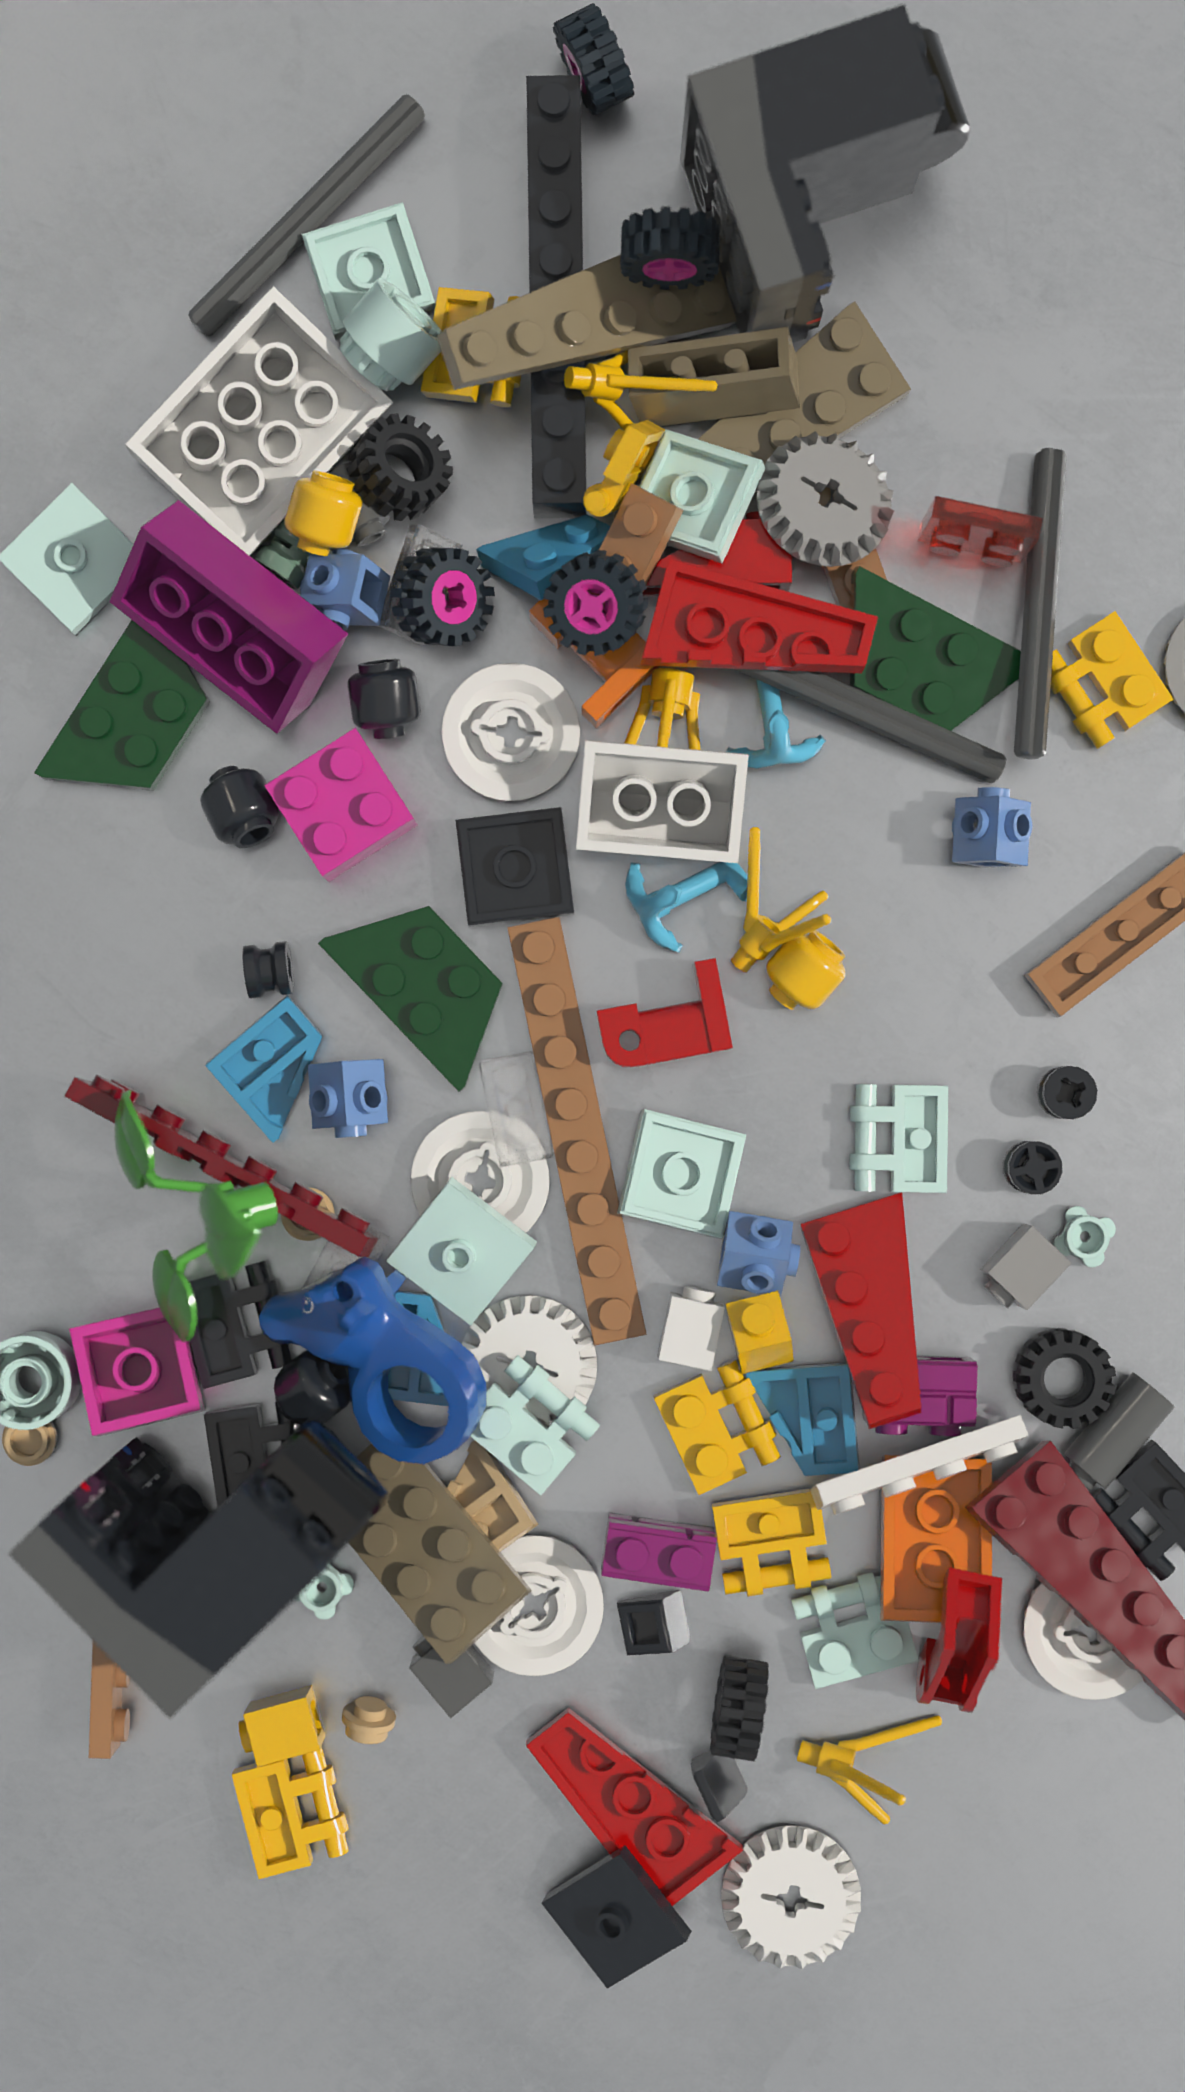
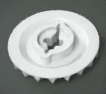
M502 663L479 670L456 689L448 702L443 716L442 742L450 766L465 785L482 796L502 802L525 801L545 794L563 779L574 763L580 742V723L576 707L569 693L554 677L545 671L526 664ZM508 719L518 720L520 730L527 731V734L541 736H526L525 739H517L515 746L509 748L505 746L503 737L497 736L495 732H487V730L481 729L497 730V728H504L508 724Z
M474 1111L462 1113L445 1120L426 1136L414 1157L410 1181L413 1201L419 1215H422L451 1177L472 1192L473 1185L465 1182V1176L467 1172L475 1173L478 1170L479 1165L483 1163L485 1151L489 1150L487 1167H489L488 1176L496 1179L494 1189L485 1188L482 1196H479V1198L526 1233L541 1215L549 1193V1169L542 1148L535 1137L524 1126L502 1114Z
M524 1295L499 1301L478 1316L463 1339L462 1345L472 1352L479 1363L486 1382V1391L495 1382L509 1395H512L519 1384L504 1372L510 1362L499 1359L498 1356L513 1360L517 1355L523 1358L526 1351L536 1353V1363L543 1365L544 1369L558 1373H550L547 1380L570 1400L575 1396L586 1405L594 1388L597 1374V1355L592 1337L584 1323L575 1313L552 1299ZM532 1397L524 1406L547 1427L556 1418V1415L535 1397Z
M534 1534L523 1536L502 1550L501 1554L530 1587L532 1595L538 1596L542 1592L545 1594L557 1587L548 1594V1599L544 1602L543 1608L546 1613L541 1617L535 1612L527 1615L523 1614L513 1623H510L520 1614V1610L525 1605L523 1598L481 1636L475 1644L491 1662L500 1668L519 1675L543 1676L556 1673L571 1666L589 1650L598 1635L603 1619V1593L600 1580L589 1560L581 1555L573 1545H568L553 1536L545 1537Z
M1042 1583L1032 1590L1031 1599L1024 1610V1630L1022 1634L1030 1660L1049 1684L1073 1697L1099 1700L1123 1694L1143 1680L1136 1670L1127 1666L1112 1651L1113 1648L1098 1633L1096 1635L1097 1640L1089 1642L1085 1633L1071 1630L1078 1628V1625H1084V1623L1074 1614L1075 1611L1055 1592L1050 1591Z
M802 1826L774 1827L746 1841L742 1845L743 1851L730 1861L721 1889L722 1908L728 1929L734 1935L741 1948L754 1955L759 1962L766 1961L772 1963L779 1969L784 1966H796L803 1969L810 1963H823L828 1955L835 1950H841L849 1934L854 1933L855 1923L858 1914L861 1912L860 1882L856 1869L846 1852L827 1835ZM795 1885L798 1886L800 1896L807 1898L808 1901L796 1903L794 1911L788 1912L785 1911L784 1902L776 1899L775 1896L787 1894L789 1886Z

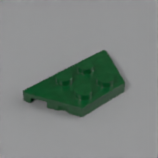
M861 566L854 568L851 574V584H854V610L878 616L866 666L862 673H850V686L952 731L1019 679L1020 650Z
M131 620L34 773L45 780L55 781L56 779L85 782L92 785L126 786L132 789L154 791L210 701L187 663Z
M430 906L323 938L318 944L455 1089L461 1092L467 1085L472 1066L483 1041L503 983Z

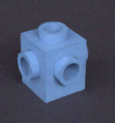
M334 549L332 554L328 556L309 555L305 575L300 585V596L345 631L348 630L349 626H380L390 575L363 554L347 549Z
M999 787L978 788L977 797L956 798L955 817L952 822V862L983 868L1028 866L1029 837L1032 833L1031 802L1010 798V789Z
M383 1059L338 1061L308 1065L309 1107L312 1117V1129L334 1127L335 1138L367 1136L366 1125L388 1123Z
M729 1211L721 1245L717 1286L757 1294L778 1291L781 1297L786 1275L795 1277L799 1264L800 1245L791 1244L793 1221Z

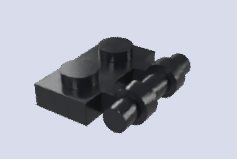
M265 1260L245 1266L250 1287L235 1290L232 1278L221 1279L217 1274L189 1281L197 1307V1324L190 1343L203 1389L256 1375L257 1369L252 1353L267 1350L272 1369L284 1367L292 1360L288 1344L272 1342L263 1332L247 1336L240 1307L255 1303L259 1318L267 1301L279 1293L276 1280H270Z
M276 1402L275 1408L278 1422L263 1425L260 1404L209 1411L204 1414L217 1507L268 1458L266 1443L281 1441L282 1444L301 1426L282 1415Z
M1151 1439L1134 1455L1115 1478L1127 1491L1119 1500L1114 1501L1103 1488L1097 1489L1091 1495L1144 1566L1160 1581H1163L1176 1568L1164 1553L1175 1543L1185 1553V1472ZM1141 1508L1160 1526L1150 1536H1147L1131 1519Z

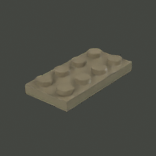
M371 1443L353 1461L356 1464L366 1466L374 1473L379 1482V1487L386 1495L370 1515L345 1539L446 1664H452L532 1590L427 1463L417 1464L396 1461L378 1451Z

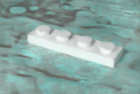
M1019 1415L816 1484L810 1491L817 1511L831 1506L834 1515H838L865 1505L862 1496L864 1494L883 1489L885 1498L916 1488L914 1477L933 1471L936 1480H940L966 1471L967 1468L964 1460L984 1454L986 1462L990 1463L1017 1453L1014 1443L1021 1441L1029 1435L1022 1416Z

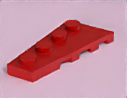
M669 559L640 665L862 673L867 663L878 616Z
M902 1192L800 1224L801 1232L868 1428L872 1429L920 1414L922 1408Z
M569 1707L526 1740V1747L607 1852L611 1854L626 1845L672 1906L743 1851V1846L739 1841Z

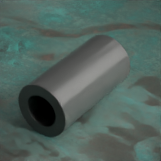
M1133 1372L1108 1400L1110 1406L1106 1412L1101 1409L1096 1415L1099 1419L1091 1424L1089 1423L1064 1453L1071 1460L1069 1466L1089 1490L1096 1483L1107 1489L1175 1408L1161 1393Z

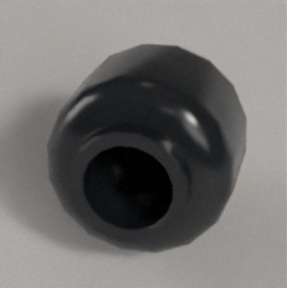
M384 659L358 664L359 672L352 675L347 682L353 723L361 729L373 730L374 739H387L405 735L404 725L413 723L421 714L415 672L407 667H401L400 659Z
M227 766L216 771L210 777V784L204 789L200 798L202 810L216 838L225 844H233L238 848L253 847L265 841L274 831V825L279 817V809L264 786L267 783L263 775L254 769H238L237 766Z
M308 1350L303 1351L282 1367L275 1377V1400L281 1414L299 1425H302L309 1417L317 1424L327 1422L346 1408L351 1401L348 1366H338L315 1356Z

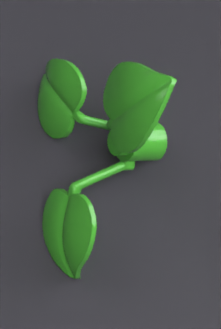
M131 1090L123 1091L115 1118L114 1138L120 1166L130 1184L135 1189L144 1188L147 1184L150 1188L201 1193L199 1209L206 1232L205 1242L179 1255L175 1260H173L167 1249L160 1250L155 1256L152 1269L153 1288L160 1310L180 1340L187 1342L194 1336L197 1324V1307L189 1281L184 1275L187 1264L207 1253L215 1272L221 1279L235 1276L251 1253L261 1233L259 1229L276 1224L278 1217L276 1200L271 1188L265 1182L234 1189L231 1181L216 1184L159 1177L153 1170L155 1157L150 1139L130 1100Z

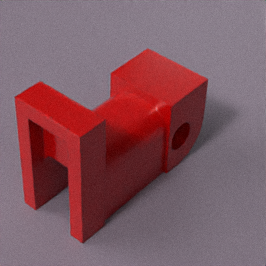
M716 958L693 963L699 997L697 1001L639 1012L636 1003L597 1010L602 1044L607 1057L614 1064L622 1067H639L733 1048ZM632 1031L638 1035L639 1045L635 1050L627 1051L620 1046L619 1037L623 1032Z
M948 1568L943 1580L940 1633L937 1639H926L918 1657L917 1702L930 1704L932 1700L956 1704L960 1711L969 1713L974 1711L978 1695L990 1671H994L999 1661L1002 1578Z

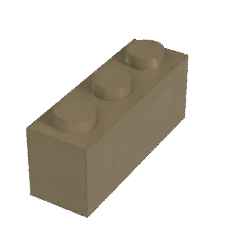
M788 327L628 349V376L714 380L717 382V389L714 392L629 388V398L639 422L649 420L658 426H667L800 408L798 360Z

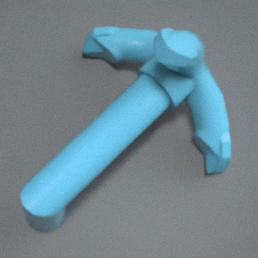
M756 679L765 732L763 737L764 748L750 750L747 747L737 749L728 747L726 752L748 754V767L756 769L777 764L802 763L815 756L826 742L823 736L818 735L816 738L803 740L801 744L791 745L788 733L789 720L783 713L779 689Z
M631 862L626 876V895L638 914L648 937L660 947L678 953L683 945L676 941L673 933L668 931L660 918L670 914L671 909L725 882L741 901H747V873L738 863L718 862L674 885H667L648 895L643 887L644 878L639 871V863Z

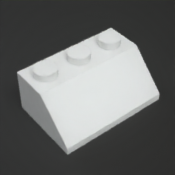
M585 740L576 849L738 863L749 755Z

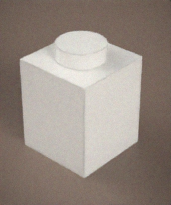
M684 1286L682 1295L670 1292L657 1353L658 1360L712 1371L725 1310L722 1303L714 1302L715 1292L690 1286Z

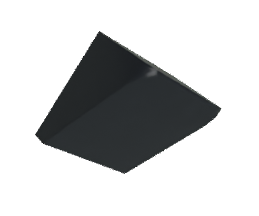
M668 1591L623 1600L617 1603L627 1656L673 1653L690 1642L689 1627L681 1591Z
M710 1750L693 1758L691 1769L692 1776L712 1820L719 1822L727 1817L746 1796L748 1791L735 1759L711 1755Z

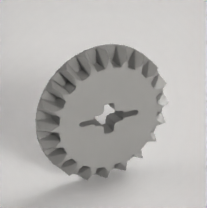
M816 431L803 438H798L795 435L785 445L778 446L764 465L765 471L756 489L758 512L767 532L790 555L814 565L828 567L843 566L864 558L882 541L888 531V526L894 510L891 509L893 490L888 489L886 483L887 471H880L874 463V454L866 455L858 449L857 440L847 443L838 439L837 433L827 437L819 436ZM825 487L831 488L835 492L833 494L835 502L830 503L827 508L818 503L820 500L818 492H822Z

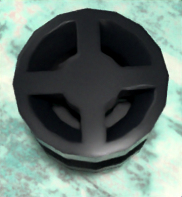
M287 941L275 942L269 949H259L255 945L243 946L244 979L250 999L261 998L267 991H277L281 995L293 994V968Z
M1061 1066L1050 1069L1042 1076L1037 1086V1099L1041 1108L1048 1115L1059 1119H1076L1085 1116L1092 1110L1097 1100L1098 1090L1095 1080L1087 1071L1075 1066Z
M1022 1141L1013 1145L1006 1152L1002 1162L1003 1174L1007 1183L1013 1189L1031 1195L1044 1194L1051 1191L1059 1183L1062 1175V1161L1058 1152L1051 1145L1041 1141ZM1026 1154H1027V1155H1028V1160L1025 1162V1164H1024V1166H1023L1024 1161L1027 1159V1156H1026Z

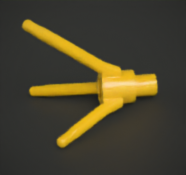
M628 351L621 352L611 359L598 362L597 364L589 363L585 368L569 366L564 375L566 388L582 390L584 396L593 397L594 402L604 408L623 430L628 425L634 424L615 403L621 397L625 388L714 392L717 389V382L714 380L624 375L620 367L628 363Z
M752 827L749 830L747 907L743 929L746 932L739 939L741 947L731 958L734 966L743 972H748L757 960H764L779 945L815 931L831 922V917L828 914H823L795 925L827 900L828 894L825 891L818 892L779 922H774L768 917L758 914L760 876V829L758 827Z
M935 1715L861 1738L839 1741L838 1745L825 1741L823 1746L802 1740L797 1761L817 1767L816 1773L830 1777L831 1780L843 1787L870 1814L885 1825L889 1823L890 1816L858 1785L900 1806L905 1803L906 1798L891 1787L853 1768L856 1752L940 1726L942 1718L939 1715Z

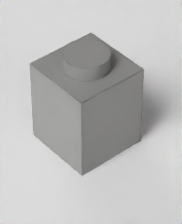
M1023 1223L980 1270L990 1279L984 1287L1002 1305L1008 1309L1015 1303L1019 1307L1028 1310L1072 1263L1032 1225Z

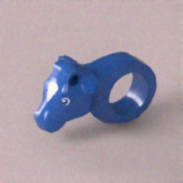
M362 1257L345 1268L332 1271L304 1288L280 1292L270 1298L259 1316V1323L263 1334L272 1342L299 1345L319 1358L338 1366H348L349 1391L353 1413L361 1432L378 1451L399 1462L426 1464L456 1451L470 1438L487 1406L486 1382L479 1363L472 1352L455 1338L432 1323L406 1310L397 1302L396 1293L406 1279L399 1271L395 1270L386 1277L378 1262ZM395 1366L415 1367L430 1375L442 1388L447 1400V1424L436 1428L420 1426L407 1419L394 1405L388 1391V1373L390 1368Z

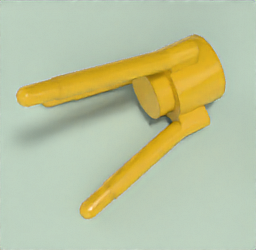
M654 669L651 685H642L640 703L624 743H637L649 710L653 706L652 714L660 717L657 746L668 747L672 720L683 719L684 711H686L689 749L701 750L698 723L700 694L692 691L694 675L678 669Z

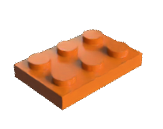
M884 1455L882 1462L901 1455ZM970 1458L964 1460L967 1470L953 1476L936 1480L932 1471L914 1477L916 1488L885 1498L882 1489L880 1621L941 1623L943 1580L949 1567L992 1576V1534L965 1508L967 1504L992 1484V1462L987 1463L986 1459Z

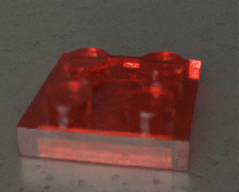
M935 496L921 521L917 542L930 544L929 550L937 554L959 556L961 551L982 555L981 561L1000 567H1010L1013 565V562L1021 563L1039 540L1043 518Z

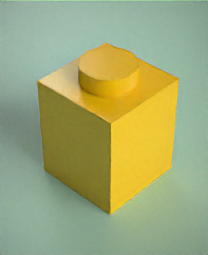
M778 1291L725 1303L728 1323L742 1374L794 1361L792 1339Z
M312 1685L251 1701L243 1713L244 1720L238 1723L243 1749L246 1753L253 1752L257 1767L318 1751L321 1749L326 1737Z

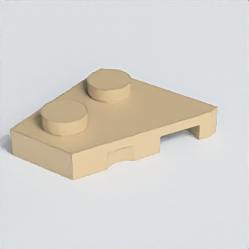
M474 1440L467 1449L469 1455L455 1481L451 1480L447 1488L501 1552L539 1524L496 1457Z

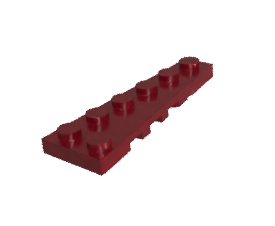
M97 1074L93 1081L74 1077L64 1097L115 1124L123 1091L131 1090L130 1100L147 1134L154 1138L152 1141L154 1146L188 1162H191L193 1159L201 1164L199 1168L202 1172L220 1182L231 1181L234 1188H237L238 1185L246 1187L265 1182L274 1194L279 1214L358 1257H369L379 1238L366 1232L370 1222L344 1208H341L338 1215L320 1206V1203L324 1197L298 1182H295L290 1189L275 1181L273 1178L277 1173L276 1169L252 1156H248L245 1163L227 1154L231 1144L205 1130H202L199 1137L181 1128L186 1119L157 1104L152 1112L136 1103L140 1093L114 1079L108 1080Z
M1051 1440L1041 1441L967 1504L965 1508L1012 1555H1017L1037 1574L1035 1577L1043 1585L1062 1598L1087 1627L1093 1628L1113 1648L1112 1651L1127 1666L1136 1670L1142 1676L1143 1681L1185 1720V1619Z

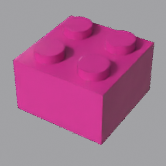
M356 727L264 785L316 868L328 882L418 826Z
M160 1307L69 1329L92 1436H103L205 1411L190 1341L182 1342L166 1321Z

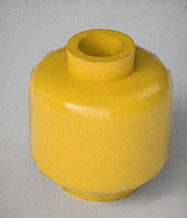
M313 470L311 477L301 478L296 482L284 525L291 534L299 538L298 548L312 554L328 556L330 548H346L350 545L362 508L361 497L352 491L354 487L352 481L331 473Z
M817 930L783 943L766 964L768 977L774 983L769 988V992L777 1001L790 1010H793L797 1005L807 1009H817L822 1006L844 980L845 968L842 961L845 958V954L837 945Z

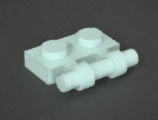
M856 1084L855 1106H850V1122H855V1153H849V1170H854V1191H875L876 1170L891 1171V1192L947 1193L948 1086L892 1085V1106H877V1085ZM876 1122H892L891 1154H876Z
M517 1355L504 1372L519 1384L518 1388L512 1395H509L495 1382L486 1391L487 1406L471 1437L541 1496L576 1455V1451L561 1439L563 1435L571 1428L585 1441H588L600 1424L584 1412L587 1406L574 1396L570 1400L547 1380L550 1375L539 1365L533 1368ZM532 1397H535L556 1415V1418L548 1427L524 1407Z
M872 1572L857 1576L858 1582L832 1589H827L826 1585L811 1588L810 1595L791 1599L796 1620L815 1615L818 1617L819 1628L800 1632L815 1689L919 1661L909 1623L902 1621H880L881 1575L874 1577ZM859 1603L864 1604L866 1615L836 1623L834 1610Z

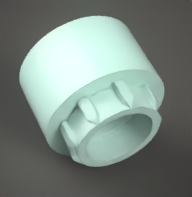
M379 278L343 319V325L347 331L340 338L341 352L360 374L382 390H395L401 382L412 385L441 352L436 336L442 330L410 297L384 279Z
M42 1331L25 1332L0 1342V1424L18 1430L39 1428L63 1415L74 1404L80 1392L81 1382L75 1353L68 1343L56 1335ZM23 1366H30L40 1374L42 1384L37 1394L28 1393L21 1387L19 1373Z

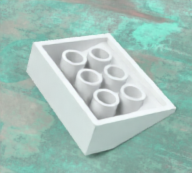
M273 286L125 445L130 455L176 498L250 556L285 519L296 482L301 478L311 477L313 470L328 473L369 427L391 406L393 401L380 388L360 374L345 358L343 353Z

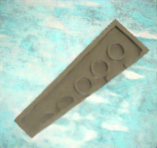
M620 254L448 327L436 337L453 388L457 390L628 351L630 348L651 346L726 329L737 322L720 267L718 275L715 274V279L710 282L704 280V285L696 287L689 283L688 289L680 290L677 285H671L669 290H662L660 285L655 284L653 287L648 288L642 286L643 281L633 283L629 281V276L624 277L620 269Z
M854 301L795 352L798 360L800 408L721 418L698 440L760 459L765 465L777 447L785 445L795 435L798 438H803L816 431L819 436L827 437L837 433L839 439L909 395L911 388Z

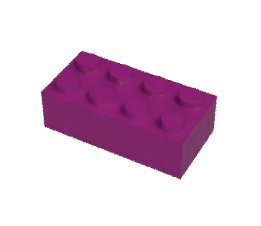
M179 500L141 526L109 601L276 734L312 704L348 636L345 630Z

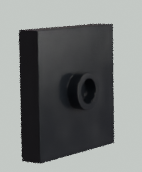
M561 807L455 820L469 927L574 914Z
M626 1845L547 1893L541 1903L607 1989L687 1942L692 1932Z

